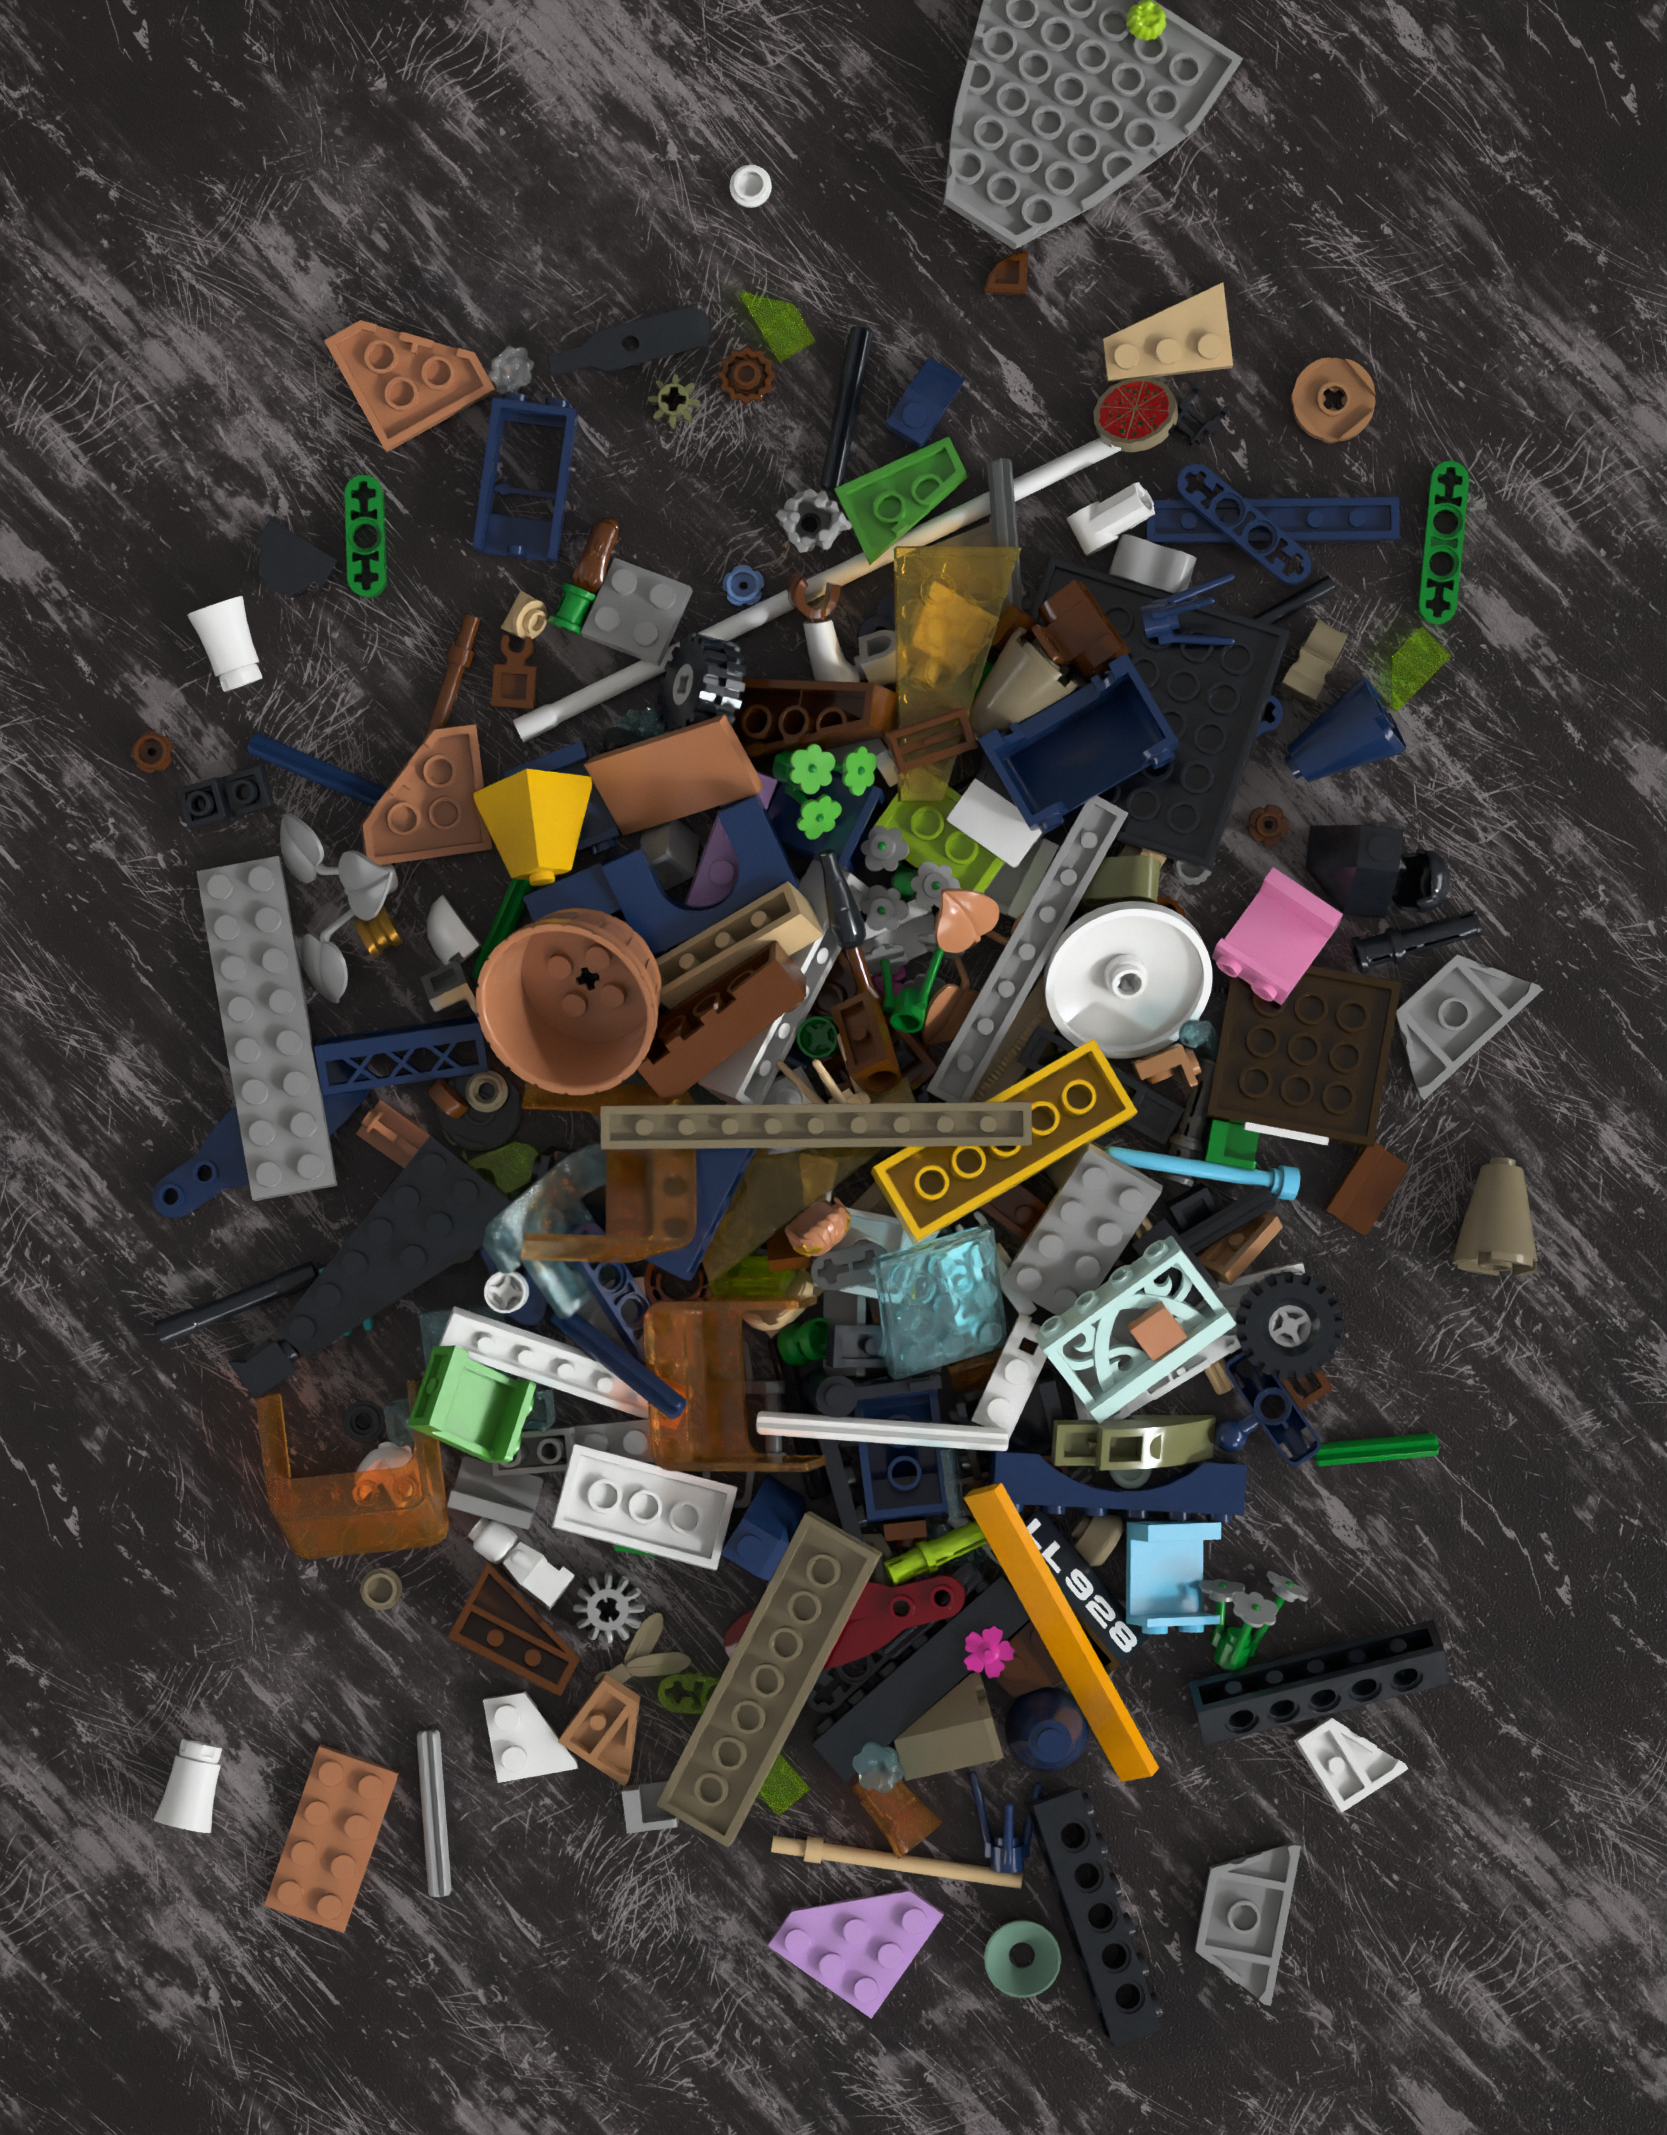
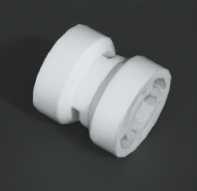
M503 1270L492 1275L484 1288V1297L487 1304L499 1313H511L520 1309L526 1303L529 1296V1285L526 1279L519 1272L513 1270Z

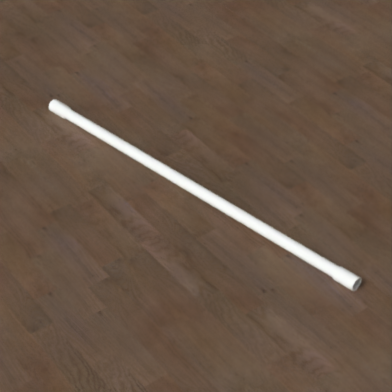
M1099 437L1013 479L1015 502L1121 451V448L1111 445V448L1104 444ZM989 491L910 529L871 565H869L863 552L807 579L808 587L804 594L806 603L824 595L827 582L843 586L991 514ZM784 590L698 632V634L730 641L794 610L788 599V591ZM680 641L668 647L660 666L640 660L552 704H545L514 719L513 722L522 741L525 743L557 727L561 722L666 672L664 668L667 660L672 661L671 652L675 646L680 647Z

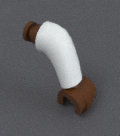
M795 572L790 578L787 587L788 599L795 610L807 617V621L803 622L815 681L869 683L867 679L861 680L856 666L851 665L845 659L836 636L833 621L827 617L837 606L841 585L827 582L823 600L819 604L808 606L804 596L808 583L800 573Z

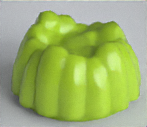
M1141 0L1137 5H1133L1127 13L1126 26L1130 28V33L1135 35L1137 39L1142 38L1145 41L1154 40L1163 33V29L1166 27L1167 16L1163 8L1156 2Z

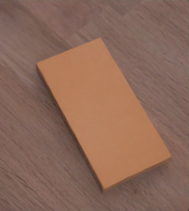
M725 714L591 757L584 764L623 836L759 794L764 787Z

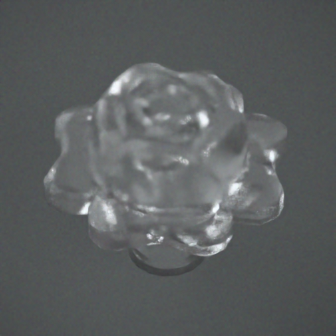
M507 346L498 357L492 360V371L488 377L495 383L498 393L504 394L506 391L517 393L521 386H526L531 381V373L529 371L533 368L534 362L528 358L527 350L524 347H518L515 350V348Z

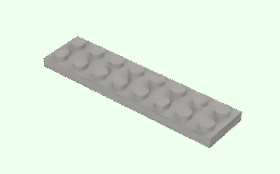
M275 856L196 871L252 1200L259 1201L337 1186L281 858Z

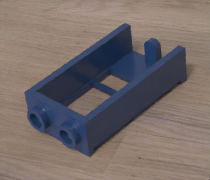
M505 392L503 399L493 397L472 548L477 553L559 563L579 414L576 408H570V401L546 398L545 404L528 402L529 396ZM504 421L565 429L556 493L511 487L508 483L495 485ZM494 492H500L502 496L517 494L554 499L553 520L551 522L492 514Z

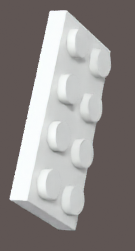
M574 1444L552 1528L715 1571L718 1567L738 1487Z

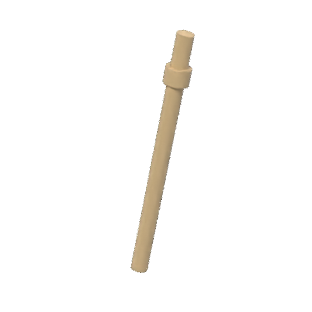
M773 1835L771 1852L800 1856L804 1857L805 1862L819 1864L821 1860L1018 1889H1021L1023 1872L999 1873L991 1871L990 1867L829 1844L824 1843V1838L807 1836L806 1840Z

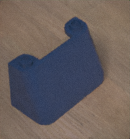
M1127 653L1108 664L1111 670L1103 675V681L1097 674L1091 678L1092 683L1019 725L1015 722L1010 725L1012 734L1007 732L999 734L997 729L978 739L986 757L1031 831L1040 829L1042 834L1057 828L1064 822L1062 816L1149 765H1152L1153 769H1157L1176 757L1173 750L1179 745L1178 739Z

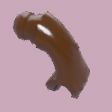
M606 517L601 519L599 523L594 524L585 549L574 571V585L590 593H595L602 585L607 575V565L611 552L618 540L619 525L613 518Z

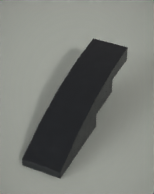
M1038 1025L1017 1062L1037 1072L1078 1047ZM1111 1066L1138 1111L1131 1119L1124 1123L1165 1146L1185 1109Z

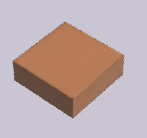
M1162 1301L1127 1324L1131 1334L1152 1361L1187 1338L1184 1329Z

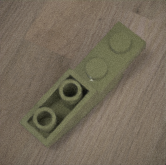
M1132 1415V1420H1104L1100 1424L1096 1420H1054L1051 1461L1055 1466H1097L1099 1470L1149 1469L1203 1461L1213 1458L1216 1417L1214 1415Z

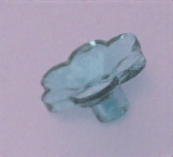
M875 1742L865 1744L862 1748V1753L856 1755L852 1762L853 1768L859 1773V1783L861 1786L868 1790L875 1788L882 1794L891 1792L895 1783L899 1782L904 1775L902 1766L897 1762V1752L892 1747H881Z

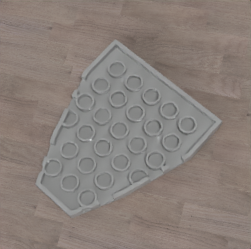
M983 0L953 113L943 204L1015 250L1096 206L1196 131L1241 64L1243 58L1159 3L1157 4L1163 8L1167 16L1166 27L1163 29V33L1157 36L1156 39L1145 41L1142 38L1137 39L1135 35L1130 33V28L1126 26L1127 13L1133 5H1137L1141 0Z

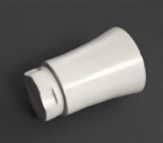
M243 596L207 606L187 615L205 648L215 677L220 676L219 679L224 692L263 679L260 669L256 664L259 662L247 623Z
M189 1739L181 1740L179 1755H175L171 1775L154 1821L181 1829L211 1833L215 1789L221 1766L218 1764L222 1752L221 1747Z

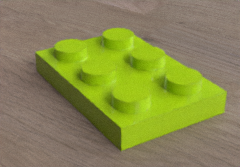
M923 768L914 769L874 827L878 825L883 826L888 831L891 828L899 829L902 833L901 840H904L909 846V854L904 860L917 869L922 863L928 861L935 863L937 867L946 864L952 870L951 877L958 880L960 889L984 893L1005 861L948 822L949 814L962 795Z

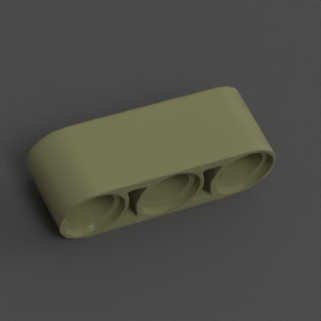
M1142 855L1103 858L1073 913L1091 912L1109 904L1126 901H1143L1157 904L1161 862L1155 858Z

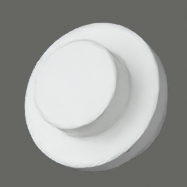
M742 166L731 177V195L741 206L748 208L758 207L765 203L771 194V179L768 173L759 166Z

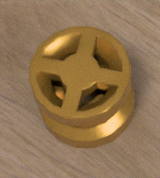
M382 906L375 918L368 921L362 919L354 921V925L364 945L373 958L381 955L383 949L389 945L398 946L404 943L394 921L384 906Z

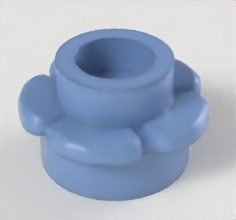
M736 566L731 573L725 575L723 589L727 591V599L736 606H742L743 604L753 605L762 596L761 589L764 587V579L760 572L753 571L750 566ZM746 582L748 585L747 589H740V583Z

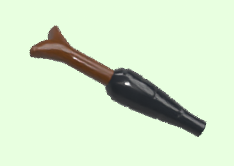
M834 849L824 850L818 855L823 870L829 925L836 945L846 950L856 985L854 996L868 990L883 1007L884 996L871 982L861 946L866 938V929L862 915L839 867Z

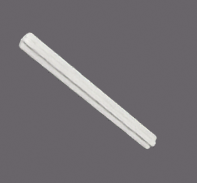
M768 1411L758 1412L756 1422L757 1433L761 1435L1000 1452L1007 1451L1009 1445V1431L1006 1428L852 1417L836 1418L824 1415Z

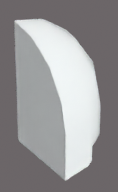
M442 894L433 903L428 915L427 937L434 952L444 965L456 960L462 963L483 946Z

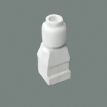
M482 1517L468 1535L474 1541L473 1547L478 1553L493 1564L503 1563V1568L519 1590L525 1592L548 1611L551 1610L574 1580L575 1575L564 1566L558 1571L547 1562L543 1554L522 1542L517 1543L518 1536L516 1533L499 1521H489Z

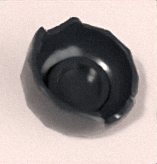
M1417 849L1416 853L1402 854L1399 874L1392 894V900L1398 909L1407 912L1426 913L1440 906L1442 901L1446 899L1450 889L1451 874L1447 861L1433 850Z

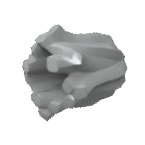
M812 489L797 492L793 498L785 502L784 508L779 509L775 515L780 520L779 525L785 530L787 538L797 547L799 553L811 551L815 545L822 549H830L833 541L842 531L852 528L850 521L846 520L842 512H839L837 502L829 500L826 491H821L818 494ZM806 517H813L817 521L818 527L812 533L806 532L801 526L802 520Z

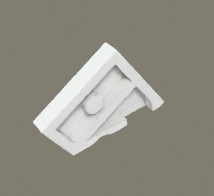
M526 1691L483 1699L498 1783L578 1768L577 1759L573 1754L571 1755L565 1746L558 1742L557 1732L548 1720L542 1716L537 1709V1705Z

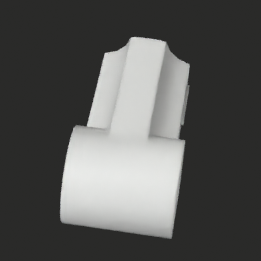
M1137 482L1101 503L1097 501L1069 516L1067 521L1085 555L1089 556L1119 539L1118 535L1153 516L1155 514L1154 502L1148 491Z

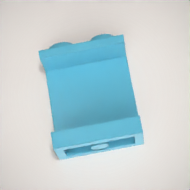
M1201 1519L1127 1522V1624L1142 1626V1633L1167 1634L1168 1626H1179V1632L1198 1633L1204 1632V1625L1220 1624V1615L1203 1613V1592H1201L1199 1582L1203 1580V1540L1221 1539V1522Z

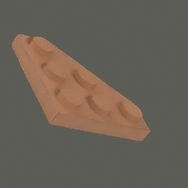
M362 320L324 340L386 453L496 392L475 352L461 348L457 349L436 343L433 340L405 332H397Z
M476 724L432 729L360 824L365 856L379 865L492 850L491 835L474 802L473 795L474 792L484 788Z

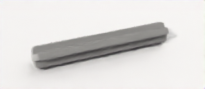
M430 1729L419 1731L416 1736L427 1884L430 1897H445L450 1895L452 1888L440 1732Z

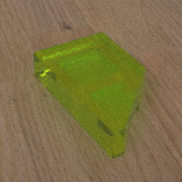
M749 292L740 294L742 302L779 363L815 343L814 337L794 304L760 297Z
M1423 627L1391 657V708L1395 712L1452 656Z

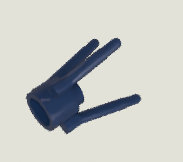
M1227 573L1171 596L1152 600L1151 604L1141 605L1147 639L1158 637L1160 645L1169 643L1234 645L1235 638L1182 634L1173 633L1172 631L1173 629L1180 628L1178 614L1211 605L1215 602V598L1209 596L1177 605L1176 603L1230 582L1235 578L1234 574Z
M975 1771L970 1772L969 1778L984 1842L983 1857L990 1858L991 1871L999 1873L1023 1871L1024 1858L1030 1857V1841L1033 1833L1028 1813L1020 1842V1836L1013 1834V1805L1006 1803L1004 1833L995 1835L994 1842L977 1773ZM1041 1782L1035 1783L1031 1800L1041 1796L1043 1786Z

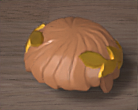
M837 1197L833 1198L836 1204L832 1205L827 1200L817 1203L812 1207H808L805 1212L792 1220L790 1225H787L785 1233L789 1243L796 1252L806 1257L821 1256L844 1238L850 1228L851 1217L850 1212L846 1210V1207Z

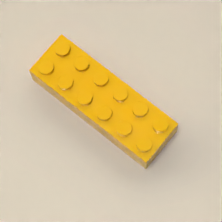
M1095 1039L986 1101L1032 1102V1146L906 1147L872 1168L870 1173L913 1245L1128 1121L1138 1112Z

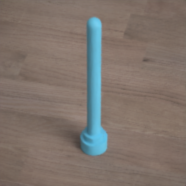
M1109 1146L1104 1150V1152L1132 1167L1256 1187L1266 1186L1273 1193L1274 1198L1293 1201L1297 1196L1300 1186V1171L1296 1167L1279 1165L1277 1169L1271 1168L1268 1172Z

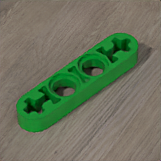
M1444 461L1439 464L1431 473L1428 486L1417 611L1425 623L1433 626L1448 622L1455 614L1458 602L1469 475L1465 467L1455 461ZM1447 470H1452L1453 477L1460 479V485H1455L1452 488L1450 500L1459 499V506L1448 502L1435 504V497L1441 500L1444 498L1445 484L1438 483V477H1443ZM1440 511L1451 512L1457 521L1456 529L1450 534L1439 533L1433 524L1436 513ZM1441 552L1447 554L1453 563L1451 572L1446 576L1434 574L1429 566L1432 555ZM1427 580L1436 584L1451 583V590L1444 587L1441 591V602L1448 604V610L1442 611L1439 617H1434L1433 610L1426 608V602H1431L1434 599L1436 588H1427Z

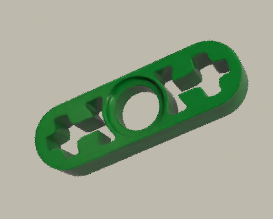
M358 475L348 482L344 494L347 581L349 587L356 595L370 599L380 595L387 584L385 501L383 488L375 478L368 475ZM362 484H367L370 491L376 492V496L368 500V512L370 514L377 512V519L359 517L353 520L354 512L362 514L361 502L359 499L353 498L354 492H360ZM363 525L374 527L378 534L376 543L367 549L358 547L354 541L355 531ZM379 553L378 561L370 559V571L372 574L378 575V581L371 583V589L364 590V586L356 582V576L363 575V561L358 560L354 562V555L370 557Z

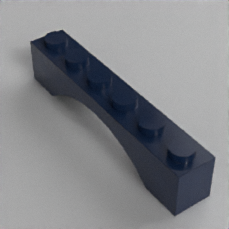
M990 1451L988 1486L1002 1483L1018 1512H1023L1024 1505H1040V1512L1049 1514H1065V1507H1082L1081 1514L1089 1516H1107V1509H1123V1516L1130 1518H1148L1149 1511L1165 1512V1519L1190 1520V1513L1207 1514L1206 1521L1232 1522V1515L1244 1516L1247 1465L1236 1461L1203 1460L1194 1462L1183 1471L1157 1483L1137 1488L1110 1489L1087 1485L1071 1479L1054 1469L1039 1454L1033 1451Z

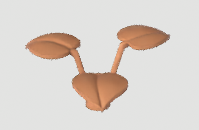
M941 889L940 909L935 915L934 925L935 940L942 950L951 953L969 950L977 945L981 940V935H986L1006 946L1010 937H1004L992 930L999 919V907L991 897L968 889ZM1024 912L1014 922L1011 929V935L1013 934ZM1069 919V921H1068L1066 927L1064 928L1063 932L1069 927V925H1070V919ZM960 955L953 959L961 979L960 987L955 984L944 985L936 992L927 1006L923 1028L921 1029L922 1041L925 1044L934 1045L953 1040L979 995L977 990L969 989L970 980Z

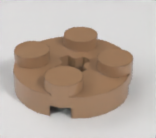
M1329 357L1312 362L1300 373L1295 382L1290 400L1294 418L1301 429L1309 436L1330 444L1349 440L1358 435L1367 426L1374 412L1376 394L1373 380L1361 365L1344 358L1343 360ZM1329 389L1330 392L1336 393L1340 390L1344 395L1340 401L1343 408L1338 411L1334 407L1327 409L1323 405L1326 400L1323 394L1324 391Z

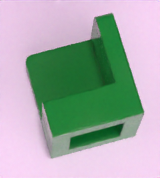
M1211 1119L1203 1161L1255 1170V1155L1259 1132L1244 1130L1242 1125Z

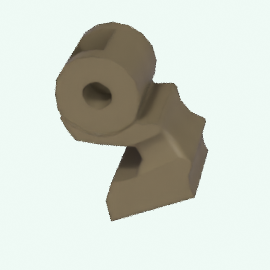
M1318 619L1306 640L1304 639L1296 655L1297 661L1286 672L1278 689L1312 706L1325 683L1324 677L1332 670L1348 634L1340 632Z

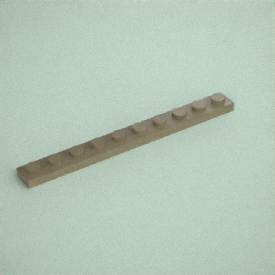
M1032 1102L601 1106L602 1150L1032 1146Z

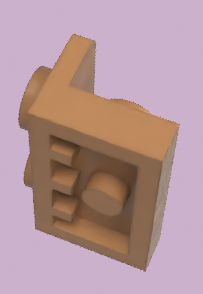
M1176 1042L1157 1052L1129 1061L1135 1077L1140 1080L1147 1078V1081L1151 1082V1084L1175 1075L1172 1069L1175 1066L1178 1068L1184 1085L1190 1088L1198 1085L1195 1075L1202 1073L1193 1050L1189 1048L1184 1049L1183 1045Z

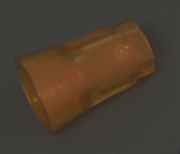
M883 1762L852 1787L854 1793L863 1800L860 1804L873 1818L886 1837L898 1860L943 1823L939 1817L930 1811L907 1788L896 1773L892 1776L891 1771Z

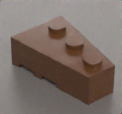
M487 1562L455 1622L448 1640L560 1698L580 1660L579 1656Z

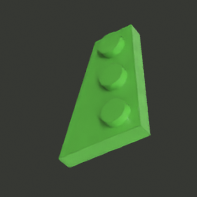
M948 436L835 488V493L848 521L852 525V529L869 565H871L968 477Z

